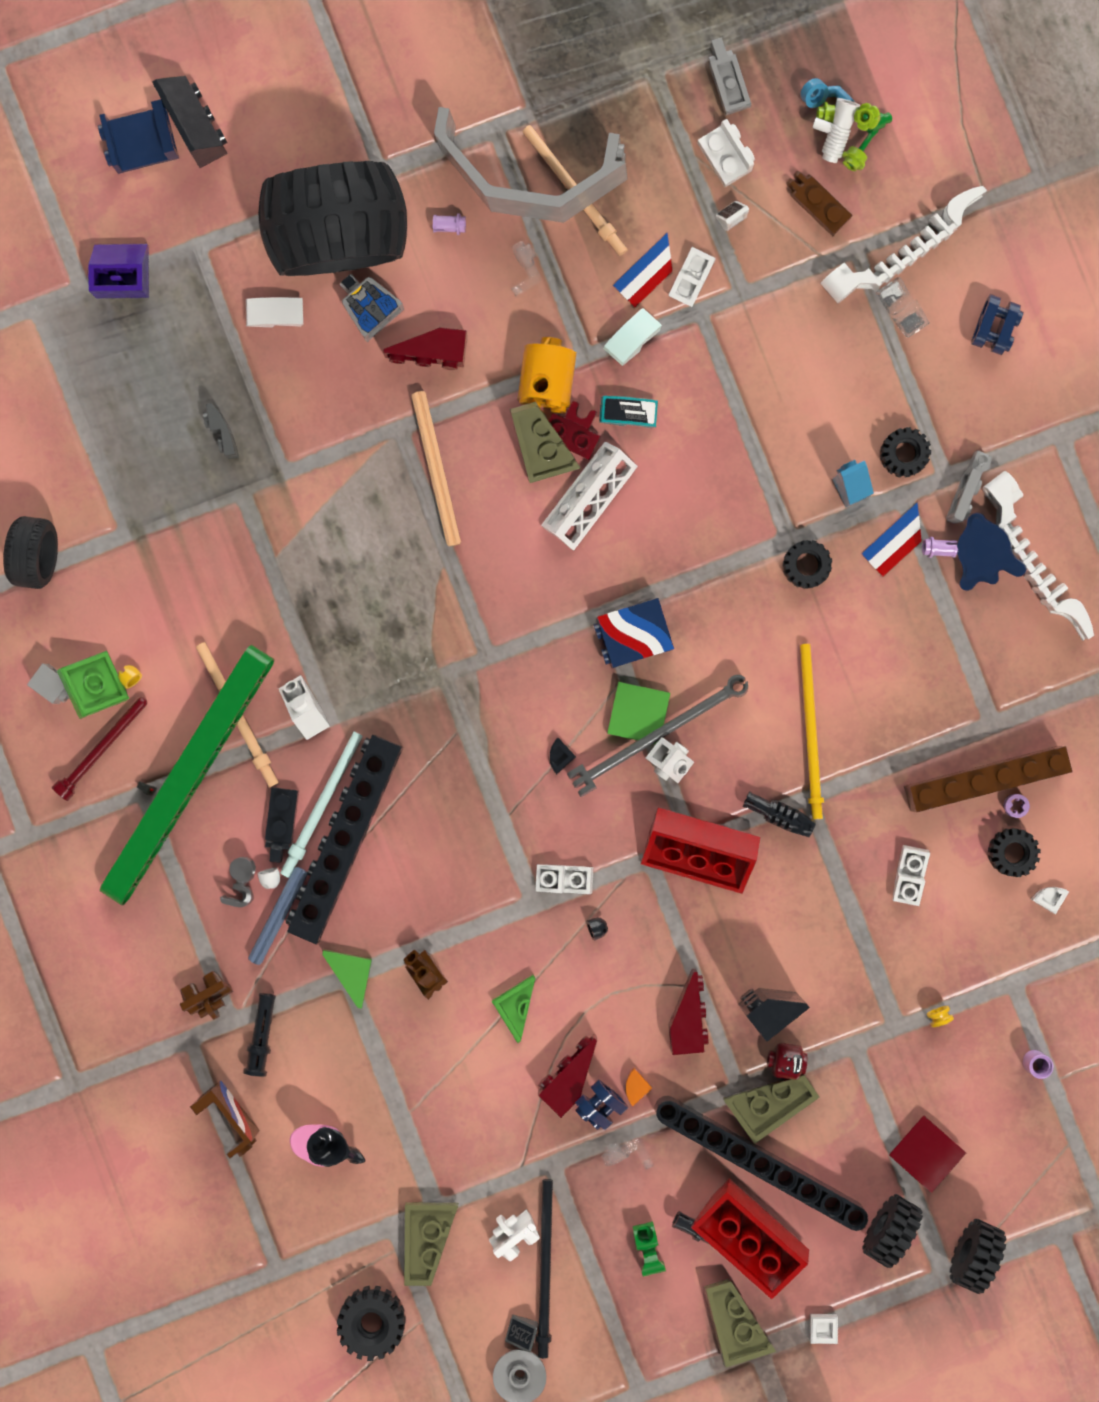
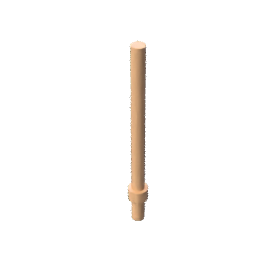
M531 125L527 126L523 130L524 135L567 190L576 186L575 181ZM593 204L583 209L599 229L598 234L604 241H608L619 256L623 255L628 249L616 235L617 231L612 224L604 220Z
M205 642L196 646V649L220 692L226 681ZM242 715L237 723V727L254 758L252 761L256 769H260L269 788L273 787L279 782L269 765L271 761L267 753L264 754L244 715Z

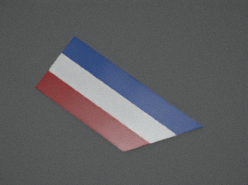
M668 233L613 285L634 307L643 301L673 271Z
M918 502L862 553L882 577L922 542Z

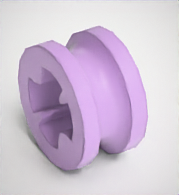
M1011 794L1004 801V810L1009 816L1021 818L1029 811V801L1023 795ZM1013 799L1016 801L1022 800L1021 812L1018 813L1016 810L1012 812L1010 810L1013 806L1011 802Z

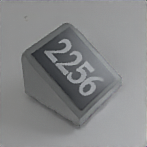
M512 1314L505 1341L531 1353L538 1321Z

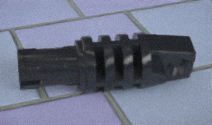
M750 791L742 806L763 815L765 821L802 836L810 837L816 825V821L799 810L778 800H771L770 802Z

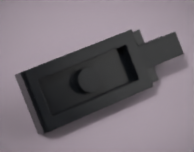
M271 788L265 834V847L271 848L270 862H282L284 849L289 850L291 843H293L299 790Z

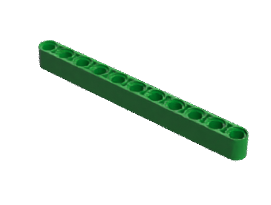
M250 645L245 650L103 881L100 892L122 906L130 899L271 670L275 661L274 658L253 645Z

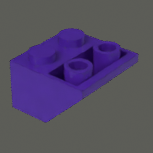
M94 245L88 264L89 292L96 299L149 298V245Z

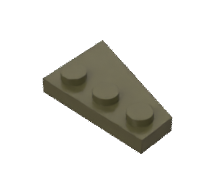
M536 402L510 409L530 483L580 469L579 463Z
M729 1279L704 1286L723 1365L726 1368L776 1352Z

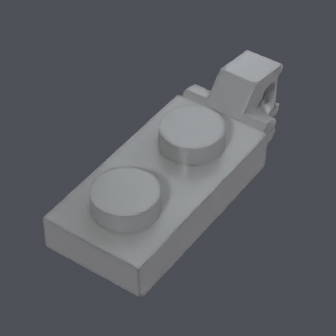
M722 37L712 40L710 47L713 56L708 58L709 66L725 116L751 108V101L736 54H733L732 50L726 51Z
M980 451L974 452L968 469L963 473L946 516L947 521L956 524L963 522L964 519L966 520L972 511L971 500L973 495H976L981 488V475L990 468L992 456Z

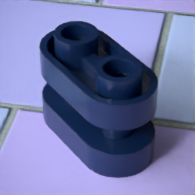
M990 294L981 311L972 336L971 345L982 348L987 341L992 343L991 352L1002 355L1004 351H1010L1014 342V336H1011L1014 326H1019L1024 312L1020 311L1021 305L1011 301L1006 308L999 306L1001 298ZM995 316L1001 318L996 333L990 331Z
M598 1079L591 1086L595 1095L589 1099L583 1094L575 1102L578 1106L575 1111L584 1121H589L597 1130L600 1128L606 1130L613 1123L609 1115L613 1111L622 1115L629 1107L613 1089ZM604 1102L605 1105L601 1108L599 1105Z

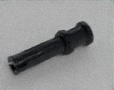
M259 993L252 1043H249V1046H247V1051L249 1052L247 1067L243 1069V1073L246 1075L267 1076L265 1067L267 1055L271 1053L268 1040L276 995ZM264 1010H266L263 1031H261Z

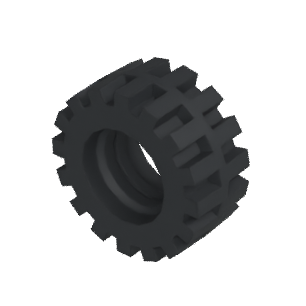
M803 540L794 544L786 552L783 561V572L787 576V580L790 583L792 582L794 586L801 587L802 589L814 588L822 584L829 577L832 570V558H830L829 550H826L823 544H819L814 540ZM805 553L814 555L818 561L817 571L810 576L801 574L796 566L798 557Z

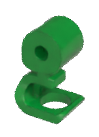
M653 1221L632 1226L636 1248L643 1252L644 1265L641 1267L642 1276L665 1272V1263L659 1261L655 1249L659 1244Z

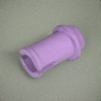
M457 213V216L433 215V232H456L457 235L465 233L466 216H461L460 213Z
M934 537L923 540L922 554L927 555L928 558L933 556L956 557L957 555L956 540H934Z

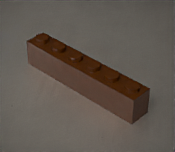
M1055 746L904 785L910 811L917 813L1072 773L1073 771L1066 746Z

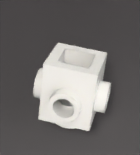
M662 737L646 757L648 761L656 766L654 770L656 774L666 781L670 777L677 783L680 782L694 763V761L686 756L689 751L678 742L672 745Z

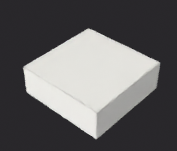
M810 1314L811 1344H838L837 1314Z

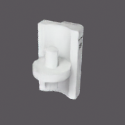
M525 1210L516 1217L513 1214L507 1220L502 1215H499L496 1218L499 1226L492 1231L494 1235L489 1238V1242L497 1258L503 1256L508 1261H512L520 1253L516 1245L523 1239L528 1245H532L540 1237L531 1214Z

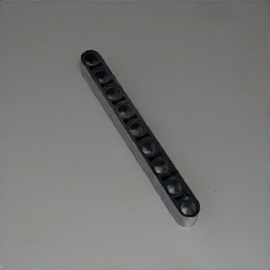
M663 1096L656 1101V1116L662 1124L854 1231H860L866 1227L868 1214L858 1201L673 1097ZM664 1105H672L675 1108L672 1115L664 1116L660 1113ZM686 1119H697V1126L693 1129L685 1128L684 1122ZM712 1131L721 1133L720 1139L716 1142L707 1140L708 1134ZM736 1144L744 1146V1151L740 1155H733L731 1153V1148ZM760 1157L768 1160L767 1165L763 1168H756L754 1166L755 1161ZM786 1170L791 1172L788 1180H778L780 1172ZM804 1185H814V1189L810 1194L805 1195L801 1193ZM828 1198H837L835 1206L825 1207V1201ZM854 1210L860 1211V1217L857 1220H848L850 1212Z

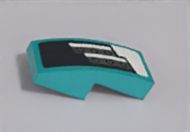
M601 396L599 423L654 428L657 422L658 400Z

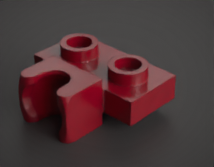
M573 400L565 418L552 413L549 422L571 452L590 460L601 437L589 430L597 415V411L591 410L587 417L580 418L577 415L579 403Z

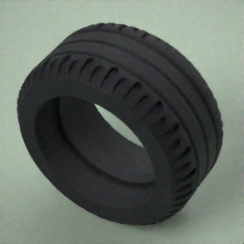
M22 516L11 524L4 545L3 566L6 578L12 585L41 589L50 582L55 570L58 554L57 532L51 521Z

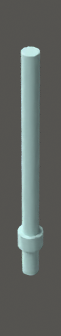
M354 731L296 843H292L288 851L289 856L280 874L289 878L298 860H302L307 851L305 847L363 737L361 734Z

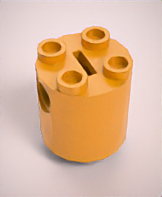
M542 337L541 344L524 345L517 397L519 404L526 405L536 402L540 409L545 407L551 408L550 411L554 413H566L567 408L570 406L577 352L562 347V340L554 337Z

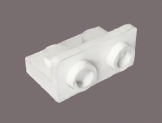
M727 119L721 122L720 127L697 141L724 188L750 173L754 166L753 161L755 160L748 146L744 147L741 143V135L738 128L734 124L730 125Z

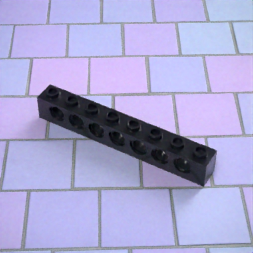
M372 735L371 739L366 737L360 750L361 753H364L361 762H355L351 770L350 777L353 778L349 788L345 786L340 795L341 808L339 812L334 811L330 818L328 826L332 827L328 837L324 835L318 846V850L321 851L318 861H312L307 875L311 876L307 886L302 884L296 897L297 900H300L296 910L292 909L286 920V924L289 925L288 933L313 944L320 942L404 747L377 735ZM374 756L382 761V768L378 772L371 771L368 766L370 758ZM362 781H366L371 785V793L368 796H362L358 792V785ZM350 806H356L360 809L361 816L357 821L349 819L347 815V810ZM340 830H344L350 835V841L347 845H341L337 841V833ZM329 855H334L339 859V867L337 869H330L326 865V859ZM317 880H324L328 883L329 890L326 894H321L316 890L315 884ZM312 904L318 909L316 918H309L305 914L306 905Z

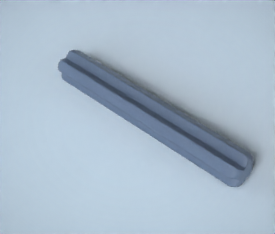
M300 867L294 868L248 957V960L252 963L260 965L263 962L307 877L306 870Z

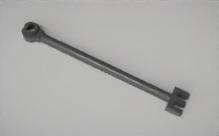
M733 675L729 678L727 686L723 687L724 689L592 769L586 771L583 764L568 772L567 776L569 779H573L578 775L581 776L572 783L575 788L583 784L586 785L578 791L580 797L587 795L597 788L593 782L594 779L654 744L661 737L667 736L728 698H738L746 695L749 688L748 681L744 684L746 678L742 675ZM741 684L743 689L737 692L733 689V686Z

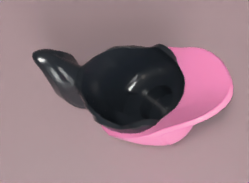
M321 1124L304 1125L293 1131L290 1136L292 1151L301 1159L316 1166L331 1167L346 1159L353 1164H361L366 1161L360 1150L349 1146L343 1134L332 1126Z

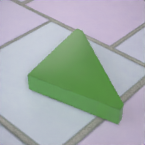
M323 950V957L357 1008L362 1009L372 959Z
M534 974L492 1000L493 1005L517 1043L521 1042L535 982Z

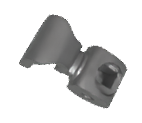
M239 857L233 860L229 867L231 876L236 880L232 888L242 893L243 899L238 900L224 895L220 897L221 903L242 908L253 901V891L249 886H246V883L254 878L256 865L251 858Z

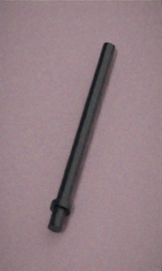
M552 1179L542 1180L538 1334H536L538 1357L542 1359L549 1357V1343L552 1341V1335L549 1334Z

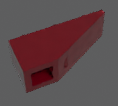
M439 327L384 348L383 354L385 358H389V362L395 364H405L406 360L415 361V365L421 367H431L432 363L442 365L443 369L457 370L458 367H464L468 338L467 330Z
M691 969L668 1024L672 1055L704 1053V1045H709L707 1028H702V1018H706L705 1002H700L699 994L700 991H704L703 976L698 975L696 969Z
M595 1034L590 1038L587 1036L582 1038L576 1045L578 1050L571 1057L566 1055L558 1063L557 1067L559 1070L553 1076L548 1074L538 1084L540 1087L538 1096L560 1118L581 1097L597 1043V1036Z

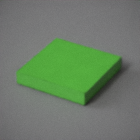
M107 651L57 670L79 719L129 699Z
M618 682L607 734L640 740L663 726L670 693Z

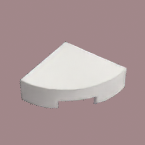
M1047 887L1038 891L1031 900L1056 914L1069 891L1059 887Z

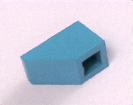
M856 460L850 461L836 470L838 474L832 480L845 508L874 494L865 460L858 464Z

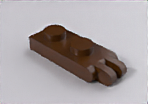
M796 171L793 176L800 184L798 185L791 178L786 182L787 186L792 190L790 193L791 197L833 237L853 215L813 176L808 174L805 177L800 171Z

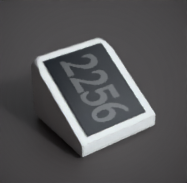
M735 201L718 212L715 217L722 228L728 231L747 218L749 208L747 205Z

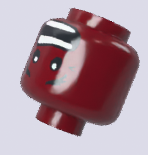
M778 1043L774 1051H769L767 1067H772V1073L775 1077L797 1080L801 1074L806 1073L808 1055L803 1052L802 1047L799 1045Z

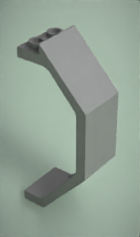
M438 108L434 135L441 151L491 212L564 223L628 179L625 163L626 153H624L625 144H621L620 134L609 133L602 168L561 195L553 196L492 186L453 143L456 125L450 109Z

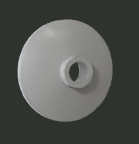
M522 1349L509 1351L497 1361L494 1367V1387L497 1393L508 1402H532L544 1390L546 1384L545 1366L541 1359L532 1352H526ZM517 1370H523L525 1372V1375L523 1377H517L515 1375V1372Z

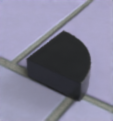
M559 738L554 741L550 750V764L557 775L576 757Z

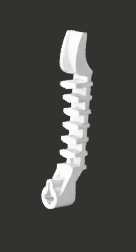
M980 186L954 197L943 211V220L937 213L929 219V223L939 234L936 235L929 226H926L920 232L926 243L919 236H916L910 242L915 251L912 252L907 245H904L898 251L899 255L903 258L902 260L895 253H892L886 259L887 263L891 266L890 269L880 261L874 267L876 271L874 274L869 268L864 272L853 273L843 263L820 284L837 303L844 300L855 289H873L876 292L884 282L887 284L895 274L899 275L908 265H913L919 257L923 258L930 249L934 250L941 241H946L962 224L964 210L982 198V195L987 190Z
M1003 471L983 487L986 497L997 510L996 525L1005 529L1012 542L1014 555L1027 566L1024 578L1032 584V590L1041 598V604L1045 605L1050 613L1058 614L1068 619L1082 641L1090 639L1094 636L1093 627L1083 604L1077 599L1072 598L1056 602L1055 599L1069 588L1065 583H1062L1050 592L1047 587L1056 581L1055 576L1049 574L1042 580L1040 574L1047 568L1043 563L1038 564L1036 567L1033 566L1031 562L1038 558L1035 551H1031L1027 555L1024 552V549L1031 543L1027 538L1020 542L1017 541L1016 537L1023 530L1020 526L1013 527L1011 524L1017 517L1014 513L1013 504L1024 495L1015 479L1007 471Z

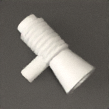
M837 98L833 123L819 118L815 119L813 129L828 133L822 149V158L824 160L837 163L838 158H842L844 147L851 132L850 128L854 123V114L856 110L860 109V104Z

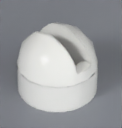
M278 868L266 869L257 874L259 882L265 889L276 888L280 883Z

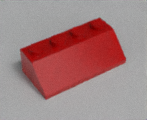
M658 807L648 835L641 865L743 894L757 861L761 837Z
M730 1178L711 1196L691 1226L696 1233L770 1299H773L809 1262V1249Z

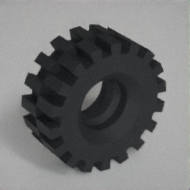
M898 1194L889 1197V1200L883 1203L882 1209L878 1210L877 1216L871 1221L872 1225L868 1228L867 1236L863 1241V1253L886 1268H892L893 1265L899 1263V1259L905 1256V1251L909 1250L912 1240L916 1238V1231L920 1229L921 1224L919 1222L923 1217L921 1215L923 1213L921 1208Z
M980 1219L971 1221L968 1224V1228L965 1227L963 1230V1236L959 1237V1244L954 1249L955 1254L951 1259L952 1266L949 1271L952 1282L976 1294L984 1293L985 1289L990 1287V1282H993L996 1278V1271L999 1272L1001 1267L999 1264L1004 1258L1003 1251L1006 1249V1244L1004 1243L1006 1241L1005 1232Z
M365 1286L363 1291H359V1289L354 1291L352 1296H348L337 1319V1336H341L340 1343L342 1347L347 1345L346 1352L351 1355L354 1351L357 1353L356 1358L362 1360L363 1356H368L367 1361H373L375 1356H378L380 1360L385 1358L387 1352L390 1355L394 1352L395 1346L400 1344L404 1333L406 1316H404L405 1310L403 1305H399L400 1299L397 1296L393 1298L391 1296L392 1291L388 1289L385 1292L380 1291V1286H375L374 1290H370V1286ZM373 1312L381 1317L382 1326L378 1331L368 1332L362 1327L361 1319L365 1314Z

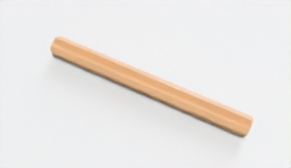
M418 391L412 394V400L444 536L448 546H456L460 544L461 540L426 393Z

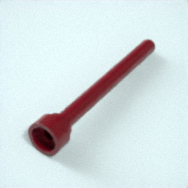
M138 698L68 778L58 779L51 787L61 798L69 801L75 794L74 790L77 788V782L146 707V698Z

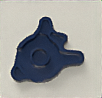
M974 513L969 516L967 526L957 543L958 558L963 567V575L960 580L961 589L969 591L978 582L996 584L999 581V571L1001 570L1016 577L1023 576L1027 566L1014 555L1012 542L1005 529L987 520L981 513Z

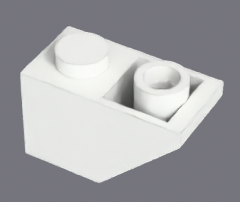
M301 675L278 688L292 721L306 740L330 727L323 710Z

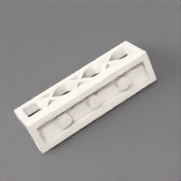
M604 442L541 526L558 537L570 549L575 550L638 466L619 448ZM622 460L627 466L620 475H615L616 467ZM609 483L607 493L604 496H599L601 486ZM592 504L591 514L588 517H583L585 507ZM576 525V533L569 540L565 534L571 526Z

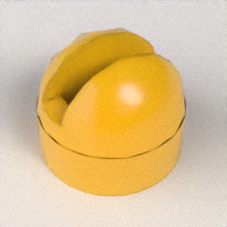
M131 665L124 666L126 671L122 672L120 670L118 673V678L126 689L136 685L142 678L140 671Z

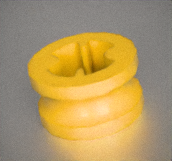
M949 1006L935 1008L926 1014L928 1018L932 1019L931 1027H939L954 1020L953 1015H949Z

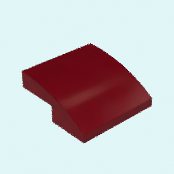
M923 1115L889 1156L932 1193L967 1153Z

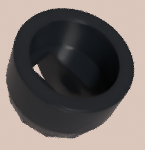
M597 917L586 921L588 931L594 941L602 938L608 932L607 922L604 919Z

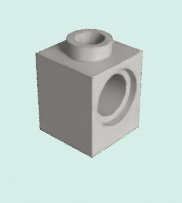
M42 663L27 685L52 704L65 703L69 696L57 673V669L50 664Z

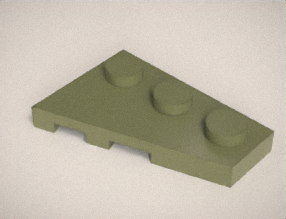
M801 1074L797 1080L783 1079L724 1097L723 1100L755 1144L820 1098V1096L805 1075Z
M405 1203L404 1286L432 1285L459 1203Z

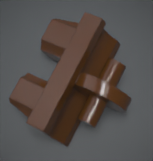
M413 950L404 958L403 961L407 965L405 967L428 1000L432 997L434 991L441 990L442 986L448 982L426 950L421 953Z
M212 971L202 978L207 989L199 993L195 984H189L180 990L184 1001L180 1003L182 1011H188L190 1015L198 1012L200 1018L208 1014L213 1020L220 1017L218 1009L225 1005L222 998L232 993L233 990L231 985L224 982L217 972Z

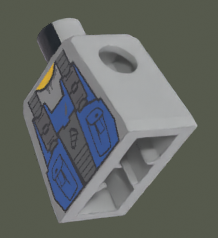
M350 274L340 283V286L348 294L342 300V304L366 342H369L404 310L403 303L371 277L366 278L360 284Z

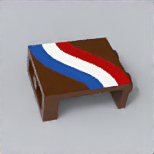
M220 1080L202 1094L190 1108L198 1115L214 1102L241 1137L226 1155L229 1158H232L235 1154L241 1157L253 1147L252 1145L257 1141L255 1136L260 1130Z

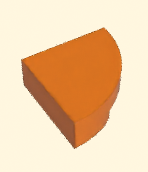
M635 1067L630 1071L626 1081V1094L632 1106L652 1089V1086Z

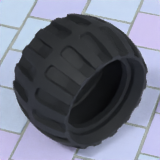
M349 161L299 168L276 174L265 179L262 184L258 210L260 234L267 255L280 276H309L350 271L390 263L403 257L407 239V209L399 182L390 166L385 162Z

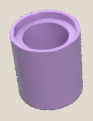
M1032 1050L1027 1052L1023 1058V1067L1034 1077L1045 1079L1052 1074L1053 1062L1042 1052ZM1042 1058V1068L1036 1071L1033 1070L1034 1061Z

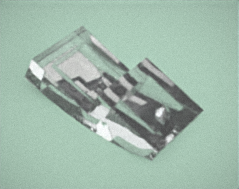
M901 277L895 278L876 291L885 309L906 338L930 323L918 300H913Z

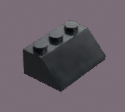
M186 76L161 78L152 81L199 168L228 154L223 146L228 142L221 129L219 128L215 131L211 124L215 118L208 105L202 107L199 99L203 96L195 82L190 84Z
M758 988L755 991L753 989L748 990L740 997L742 1001L738 1004L766 1042L810 1008L796 992Z

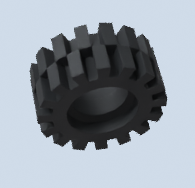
M911 427L899 428L892 432L883 441L884 443L880 449L882 451L880 460L883 459L884 461L883 467H887L890 474L894 473L896 477L905 476V478L923 470L925 465L928 464L929 456L931 455V450H929L931 444L925 440L927 436L924 433L921 435L918 433L920 430L916 428L911 430ZM900 443H909L914 447L915 457L911 462H902L897 458L896 448Z
M1012 828L1004 829L1001 833L998 832L995 834L996 838L991 839L990 843L992 845L991 848L988 847V852H990L988 858L993 863L994 869H997L998 872L1011 877H1021V875L1026 876L1030 874V870H1035V863L1040 861L1038 853H1041V849L1037 847L1039 843L1033 839L1034 836L1021 829ZM1013 842L1019 843L1024 850L1023 858L1017 863L1009 862L1004 854L1007 845Z

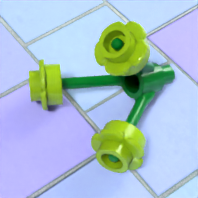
M824 102L823 107H818L816 118L833 123L835 105H828V102ZM870 103L860 105V109L856 110L854 114V121L857 123V127L860 130L867 131V137L859 148L851 146L847 152L844 151L842 154L844 166L851 171L864 169L867 155L863 151L879 132V129L892 122V115L889 112L883 114L879 112L876 106H871Z

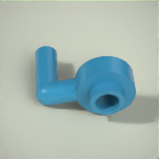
M818 78L809 80L802 87L800 93L802 101L810 108L821 106L828 97L842 98L855 102L840 86H827Z

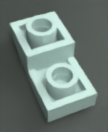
M642 308L614 334L603 349L623 366L640 352L643 344L660 331L662 325Z

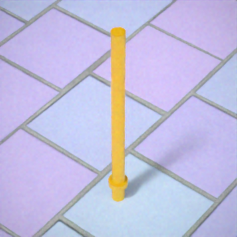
M800 644L811 797L808 798V804H811L812 819H823L822 803H824V797H821L811 645Z

